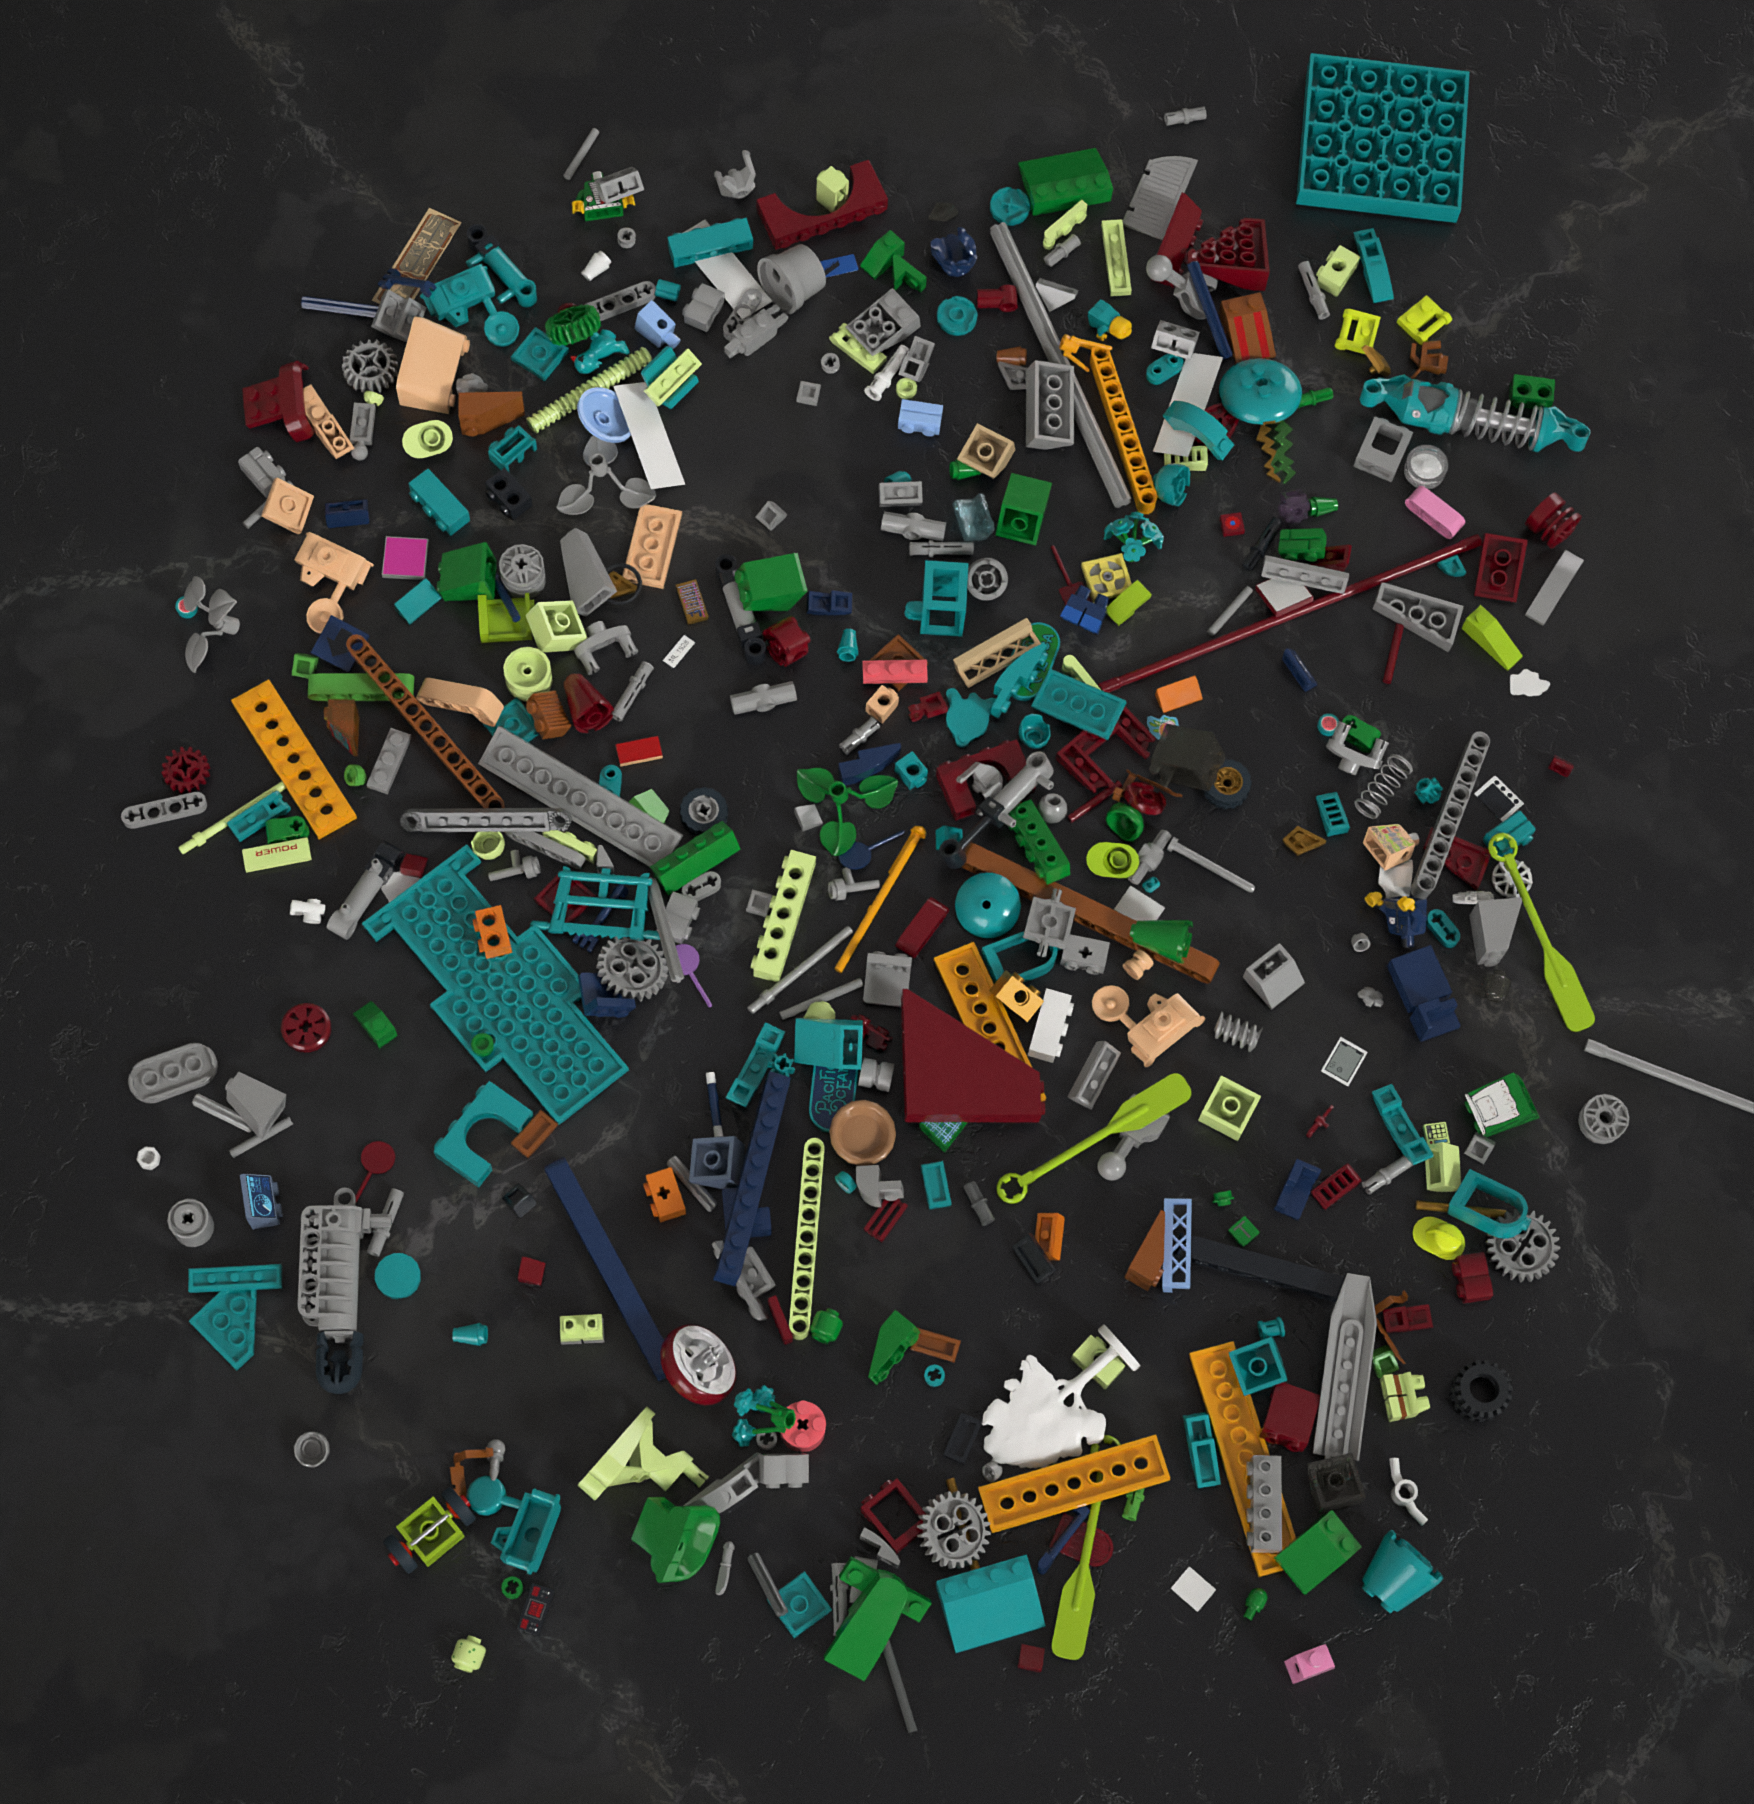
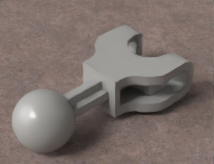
M1164 255L1151 257L1146 265L1148 276L1154 281L1167 280L1175 285L1173 295L1180 300L1184 312L1195 319H1206L1190 272L1184 275L1178 274L1172 270L1170 259ZM1203 274L1209 292L1216 290L1217 280L1214 277Z
M1165 1114L1140 1130L1120 1132L1119 1137L1121 1141L1115 1150L1103 1154L1098 1161L1097 1167L1100 1175L1110 1181L1121 1178L1126 1171L1125 1158L1134 1146L1138 1149L1142 1143L1158 1139L1170 1116Z

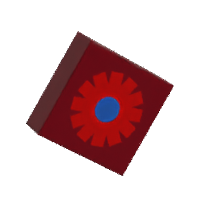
M1241 512L1220 515L1223 537L1245 533Z

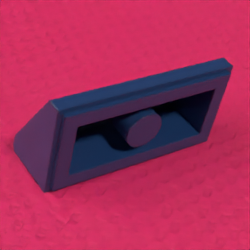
M367 499L326 503L325 517L327 527L336 528L369 524Z
M1287 648L1282 660L1301 688L1306 692L1317 686L1316 680L1294 650Z

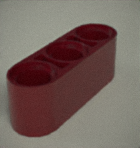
M930 897L900 936L895 947L914 959L945 919L949 908L933 897Z

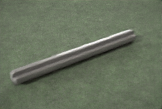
M653 878L652 885L648 886L650 905L672 982L680 983L684 979L683 970L658 880Z

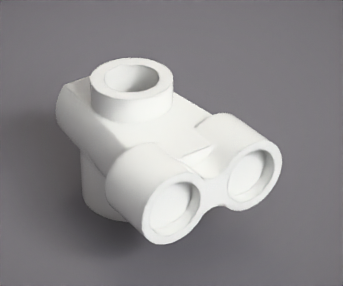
M308 899L307 902L292 900L290 915H304L303 922L319 924L321 923V917L325 913V905L320 904L321 901L317 899Z

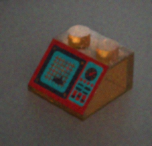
M328 699V707L324 708V720H327V729H331L332 736L353 756H358L360 716L355 700Z

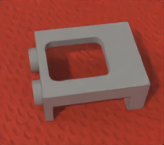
M1374 417L1353 467L1392 482L1413 432L1409 431L1406 427L1394 425L1386 419ZM1376 433L1400 442L1395 454L1389 455L1372 447Z

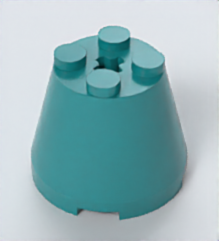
M1391 1529L1383 1537L1362 1578L1364 1582L1362 1588L1371 1597L1376 1595L1380 1598L1381 1606L1389 1613L1393 1611L1399 1612L1436 1587L1444 1579L1438 1570L1435 1573L1432 1571L1433 1566L1405 1539L1401 1538L1398 1541L1396 1539L1397 1534Z

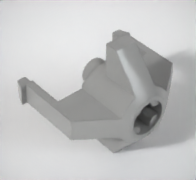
M742 151L746 167L741 171L731 169L728 171L729 175L722 177L721 172H714V177H716L722 196L743 198L755 188L754 178L756 173L749 151Z
M975 762L956 779L957 782L962 783L971 775L974 779L973 790L977 793H983L985 799L988 796L994 798L1003 786L1001 773L995 767ZM978 808L975 813L982 816L983 814L980 808Z

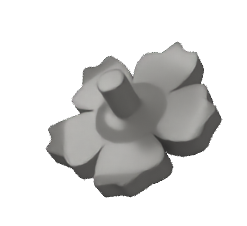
M1364 987L1357 994L1359 998H1363L1366 1006L1371 1007L1374 1004L1381 1007L1384 1003L1382 1000L1383 995L1373 988Z

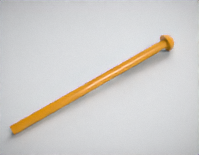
M914 826L911 829L909 838L888 872V878L872 905L868 907L865 917L834 969L837 972H843L920 838H926V830L922 826Z

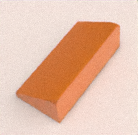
M1196 676L1158 688L1155 693L1163 713L1203 699Z
M1038 1213L1035 1239L1049 1260L1058 1261L1061 1256L1065 1218L1059 1213Z

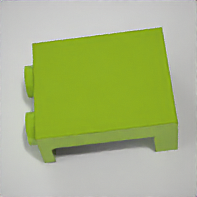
M525 593V598L511 599L521 617L518 622H513L502 599L487 600L486 595H478L481 643L533 640L526 614L535 606L534 599L530 600L529 593Z

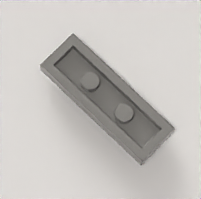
M390 728L366 784L367 788L388 795L411 741V734Z

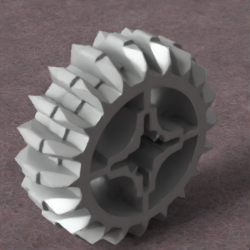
M369 339L366 344L360 341V346L358 347L353 344L352 350H347V356L343 357L344 364H342L343 376L347 379L349 386L353 385L356 391L361 389V392L364 394L366 390L374 392L373 390L376 389L381 393V387L388 389V383L394 384V377L398 375L399 365L397 356L393 353L391 347L387 348L385 342L380 345L378 340L371 343ZM382 359L387 363L385 369L381 368L380 361ZM356 364L359 365L360 368L359 374H357L354 371Z

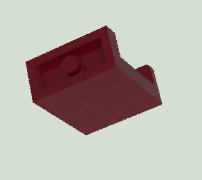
M1284 1382L1274 1385L1270 1394L1271 1400L1265 1422L1259 1437L1265 1439L1268 1443L1285 1446L1290 1451L1303 1452L1309 1442L1320 1395Z

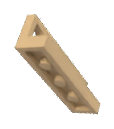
M1025 618L953 659L955 669L966 686L970 688L1012 664L1022 654L1041 643L1032 631L1031 623ZM1028 636L1034 642V644L1028 647L1020 646L1021 641ZM1005 649H1015L1014 655L1011 657L1002 656ZM988 659L997 660L995 666L991 668L984 667V663ZM970 669L978 670L977 676L970 680L965 675V672Z

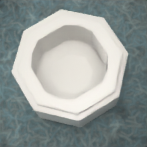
M144 1147L138 1152L137 1161L143 1169L153 1170L159 1165L161 1156L154 1147Z

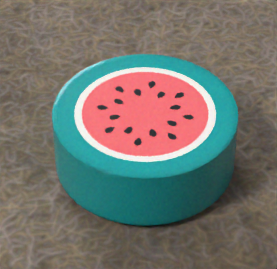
M184 596L180 597L175 605L178 615L182 618L195 616L198 606L193 612L187 611L183 604Z
M1333 714L1322 715L1317 724L1319 732L1325 736H1332L1339 719Z

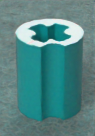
M659 279L655 296L676 302L680 294L681 285Z

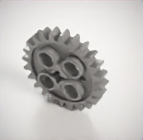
M615 936L613 942L608 940L606 947L603 946L601 949V954L597 958L599 962L596 965V968L600 969L597 976L603 977L601 984H608L606 991L613 989L615 990L614 997L620 993L622 994V999H625L626 996H629L630 999L637 997L640 1002L643 1000L644 995L648 999L651 998L652 993L657 995L659 988H663L664 981L668 977L666 974L668 967L665 966L666 959L662 958L664 952L656 951L659 945L651 946L652 939H648L645 942L623 937L620 940ZM624 952H629L632 956L626 955ZM643 963H648L651 967H647ZM613 968H618L622 972H617ZM633 979L639 980L641 983H635Z
M1514 1209L1512 1216L1507 1211L1504 1214V1218L1499 1216L1496 1221L1509 1224L1517 1221L1521 1215H1519L1517 1209ZM1535 1211L1527 1215L1532 1221L1527 1231H1524V1234L1503 1239L1487 1233V1236L1492 1238L1485 1242L1486 1245L1491 1246L1486 1253L1493 1254L1489 1261H1496L1498 1263L1495 1270L1502 1268V1276L1510 1273V1280H1513L1516 1276H1518L1519 1282H1522L1525 1276L1529 1282L1533 1280L1534 1276L1540 1279L1542 1273L1546 1275L1550 1272L1548 1267L1553 1268L1555 1266L1552 1260L1559 1258L1554 1253L1560 1249L1559 1246L1554 1245L1559 1240V1237H1552L1556 1229L1549 1230L1548 1226L1551 1222L1543 1223V1215L1538 1219L1535 1218ZM1532 1229L1534 1231L1533 1235L1527 1241L1517 1259L1512 1261L1511 1259L1521 1246V1242ZM1533 1239L1541 1240L1543 1247H1537ZM1502 1244H1509L1512 1252H1506ZM1522 1256L1528 1257L1531 1265H1525L1522 1262Z
M950 1491L944 1492V1496L939 1494L936 1495V1500H929L928 1502L931 1507L925 1506L922 1508L926 1515H919L923 1524L917 1525V1528L923 1530V1533L917 1535L918 1538H924V1542L920 1546L928 1547L925 1555L933 1554L932 1562L940 1560V1566L943 1567L948 1564V1569L955 1568V1566L957 1568H964V1564L969 1566L972 1565V1560H979L980 1558L977 1553H985L982 1545L989 1544L984 1538L987 1535H991V1532L985 1530V1527L989 1526L990 1522H984L983 1520L988 1514L980 1513L983 1506H975L976 1498L968 1500V1494L965 1493L960 1496L959 1491L953 1492V1494ZM957 1509L961 1511V1519L957 1518ZM938 1518L942 1521L941 1529L937 1526ZM968 1520L971 1521L969 1525L955 1530L953 1534L945 1535L939 1540L937 1539L938 1535L954 1529L955 1526L962 1525ZM967 1530H968V1531L970 1532V1534H971V1540H970V1541H968V1540L966 1539V1532H967ZM948 1540L951 1542L952 1545L951 1551H949L946 1546Z

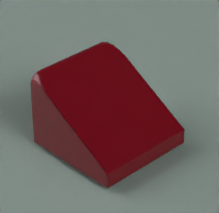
M1554 755L1548 768L1562 776L1568 777L1574 764Z
M406 854L400 866L401 874L423 878L428 858Z
M522 1256L518 1281L541 1286L546 1263Z
M1021 1644L1017 1668L1041 1672L1045 1648Z

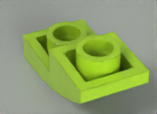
M1136 580L1106 608L1108 611L1107 615L1119 626L1131 617L1137 608L1148 601L1152 594L1139 580Z

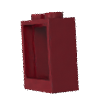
M898 1478L893 1482L891 1479L886 1481L880 1487L881 1491L877 1495L870 1494L861 1502L863 1506L860 1509L876 1532L896 1554L916 1539L917 1535L923 1533L922 1529L917 1528V1525L923 1524V1521L920 1519V1521L894 1540L870 1509L896 1489L918 1517L919 1515H926Z

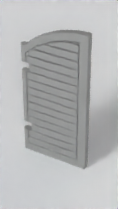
M1183 156L1149 159L1145 171L1150 172V174L1142 175L1129 205L1131 208H1134V211L1127 210L1122 221L1123 226L1163 240L1182 192L1185 193L1198 160Z

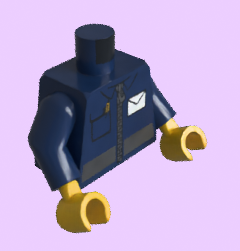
M1371 892L1365 897L1368 905L1374 907L1378 904L1377 907L1386 915L1390 934L1401 935V947H1414V935L1424 934L1426 931L1427 899L1396 896L1382 900L1380 892Z

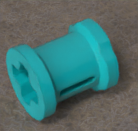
M1280 1316L1271 1321H1257L1261 1340L1278 1335L1280 1337L1285 1336L1284 1324Z

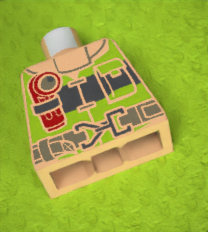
M1399 824L1368 827L1363 844L1384 870H1388L1411 858L1415 846L1419 844V837L1416 833L1407 834Z

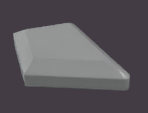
M999 361L998 367L1009 390L1026 389L1027 368Z

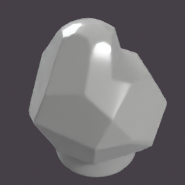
M471 373L457 379L456 389L458 395L465 392H486L488 385L483 382L481 377Z

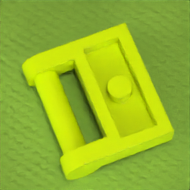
M1426 295L1400 316L1396 323L1418 344L1422 345L1443 325H1448L1452 321V317ZM1436 317L1438 319L1423 332L1418 331L1432 318Z
M1345 309L1341 332L1335 342V347L1339 350L1347 349L1365 354L1362 347L1367 345L1373 348L1381 317L1353 309ZM1356 320L1358 323L1353 341L1347 340L1351 322Z

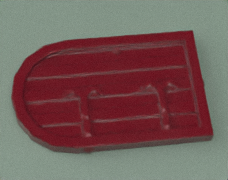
M1063 1513L1049 1548L1054 1545L1074 1517ZM1082 1522L1059 1553L1080 1562L1087 1523ZM1096 1528L1089 1562V1566L1092 1567L1104 1565L1109 1561L1113 1553L1111 1538L1099 1528Z

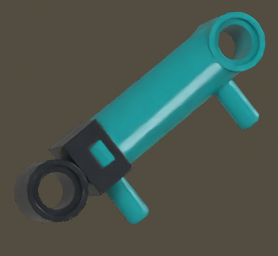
M471 225L467 230V239L470 249L475 251L476 255L466 261L468 268H472L479 262H482L494 271L509 288L497 297L500 304L515 295L517 302L522 307L533 306L537 302L535 283L528 280L508 258L493 235L488 236L487 230L483 225Z

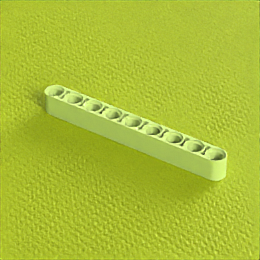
M817 1138L807 1140L803 1155L789 1329L796 1340L806 1338L810 1328L824 1161V1144ZM815 1146L820 1149V1152L813 1155L809 1153L808 1149ZM814 1168L818 1171V1174L811 1177L807 1175L806 1171ZM808 1190H813L817 1195L810 1199L804 1193ZM806 1212H811L815 1217L808 1221L802 1215ZM810 1234L813 1240L805 1243L801 1240V1236ZM802 1256H808L811 1262L808 1265H803L799 1262V1259ZM805 1278L809 1281V1285L800 1287L797 1281ZM797 1301H805L808 1306L803 1310L797 1309L795 1307ZM796 1323H802L806 1329L803 1332H796L793 1326Z

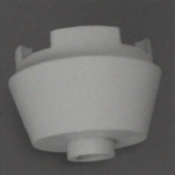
M981 558L970 565L968 568L967 588L974 597L981 600H993L1005 591L1008 575L1006 569L999 561L992 558Z

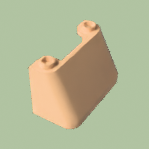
M414 317L397 378L396 389L400 405L449 414L450 407H454L456 400L452 386L459 359L465 352L468 353L470 347V340H467L466 335L426 318Z

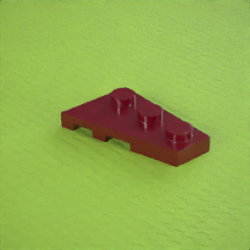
M1431 827V829H1430V831H1429V834H1428V836H1427L1426 842H1425V844H1424V847H1423L1424 850L1426 849L1427 844H1428V841H1429L1430 836H1431V834H1432V831H1433V828H1432V827ZM1454 837L1444 866L1477 891L1491 854L1488 849Z

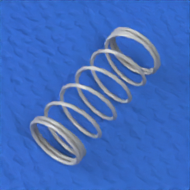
M1391 754L1387 759L1388 765L1381 766V773L1375 774V782L1368 783V790L1362 791L1361 798L1355 800V807L1364 816L1376 819L1381 814V810L1374 803L1363 799V793L1369 792L1380 804H1388L1383 796L1369 789L1370 784L1376 783L1377 787L1384 794L1390 797L1394 796L1393 791L1389 787L1376 781L1377 775H1382L1393 787H1401L1395 778L1382 772L1383 767L1389 766L1390 770L1401 779H1407L1406 775L1412 773L1413 768L1411 764L1400 755ZM1391 758H1397L1404 762L1410 771H1405L1398 767ZM1391 767L1402 773L1405 778L1398 775ZM1385 776L1393 779L1399 786L1392 784ZM1379 785L1387 788L1392 795L1386 793ZM1372 793L1381 797L1385 803L1379 801ZM1358 802L1364 803L1376 816L1364 811Z

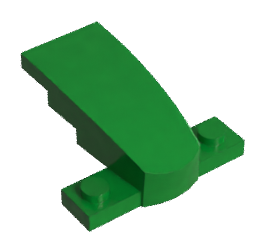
M851 1556L840 1572L839 1579L862 1591V1593L848 1609L849 1615L836 1631V1638L824 1654V1660L865 1681L884 1650L901 1613L920 1622L932 1603L931 1599L907 1587L902 1579L894 1573L886 1570H876Z

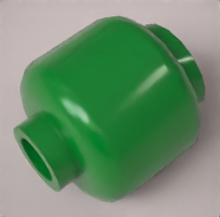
M827 1308L826 1311H817L809 1328L812 1338L824 1344L834 1342L843 1326V1321L838 1317L839 1313L830 1308Z

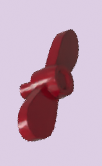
M1333 1105L1329 1106L1323 1116H1317L1314 1121L1315 1124L1306 1134L1308 1138L1314 1134L1319 1126L1328 1128L1329 1125L1325 1122V1118L1333 1110Z

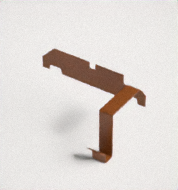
M1126 769L1129 775L1121 789L1115 788L1112 799L1119 802L1120 797H1124L1126 787L1131 785L1136 777L1175 797H1182V795Z
M1405 1290L1400 1296H1389L1375 1306L1376 1315L1393 1303L1406 1302L1408 1295ZM1376 1318L1377 1327L1385 1336L1384 1338L1393 1353L1403 1364H1406L1398 1354V1350L1379 1319Z
M493 1448L464 1450L454 1454L455 1467H450L451 1483L455 1485L456 1489L454 1490L459 1496L463 1494L466 1498L467 1495L464 1467L460 1465V1461L466 1458L493 1457Z

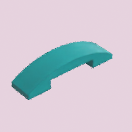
M765 1022L756 1039L754 1048L738 1078L735 1079L726 1099L745 1108L748 1106L769 1069L767 1067L768 1062L773 1061V1056L778 1051L785 1031Z
M1390 1084L1372 1091L1373 1099L1388 1131L1409 1162L1415 1165L1432 1158L1434 1155L1424 1137L1420 1138L1402 1107V1100L1394 1086Z

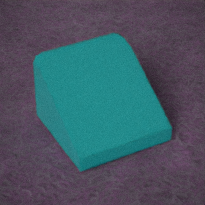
M945 825L937 829L936 850H939L940 845L945 840L955 839L959 842L963 838L962 829Z

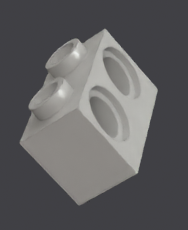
M629 167L594 180L600 199L606 204L644 190L639 172L634 167Z
M1160 320L1151 348L1191 360L1200 332Z

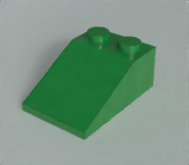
M1330 1510L1316 1519L1276 1555L1274 1559L1303 1595H1305L1345 1563L1362 1546L1333 1510Z

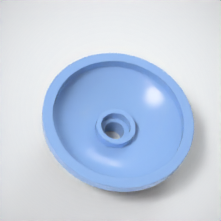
M595 387L588 389L581 395L577 404L578 415L584 427L593 436L610 443L623 442L631 436L616 392L606 388Z

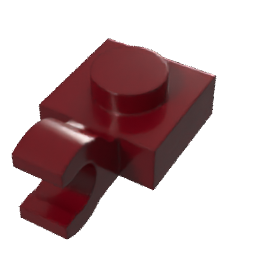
M940 692L919 698V704H913L908 707L910 711L908 716L912 722L920 720L925 714L927 718H931L948 712L947 704Z

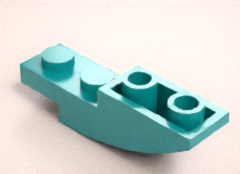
M1374 228L1354 232V240L1364 267L1363 273L1373 303L1394 299L1385 256Z
M1040 644L1025 652L1003 672L994 686L993 694L998 697L992 706L991 715L999 718L1002 712L1006 713L1011 704L1009 701L1011 696H1016L1021 686L1026 688L1029 682H1034L1038 675L1037 668L1039 664L1043 666L1048 657L1046 644Z

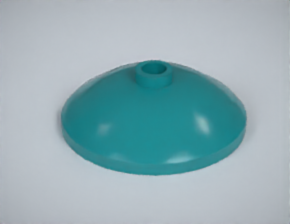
M980 873L969 878L961 886L956 896L955 910L959 922L969 933L981 938H996L1007 933L1016 924L1021 911V900L1016 887L1007 878L996 873ZM985 901H990L991 906L989 909H984L983 903Z

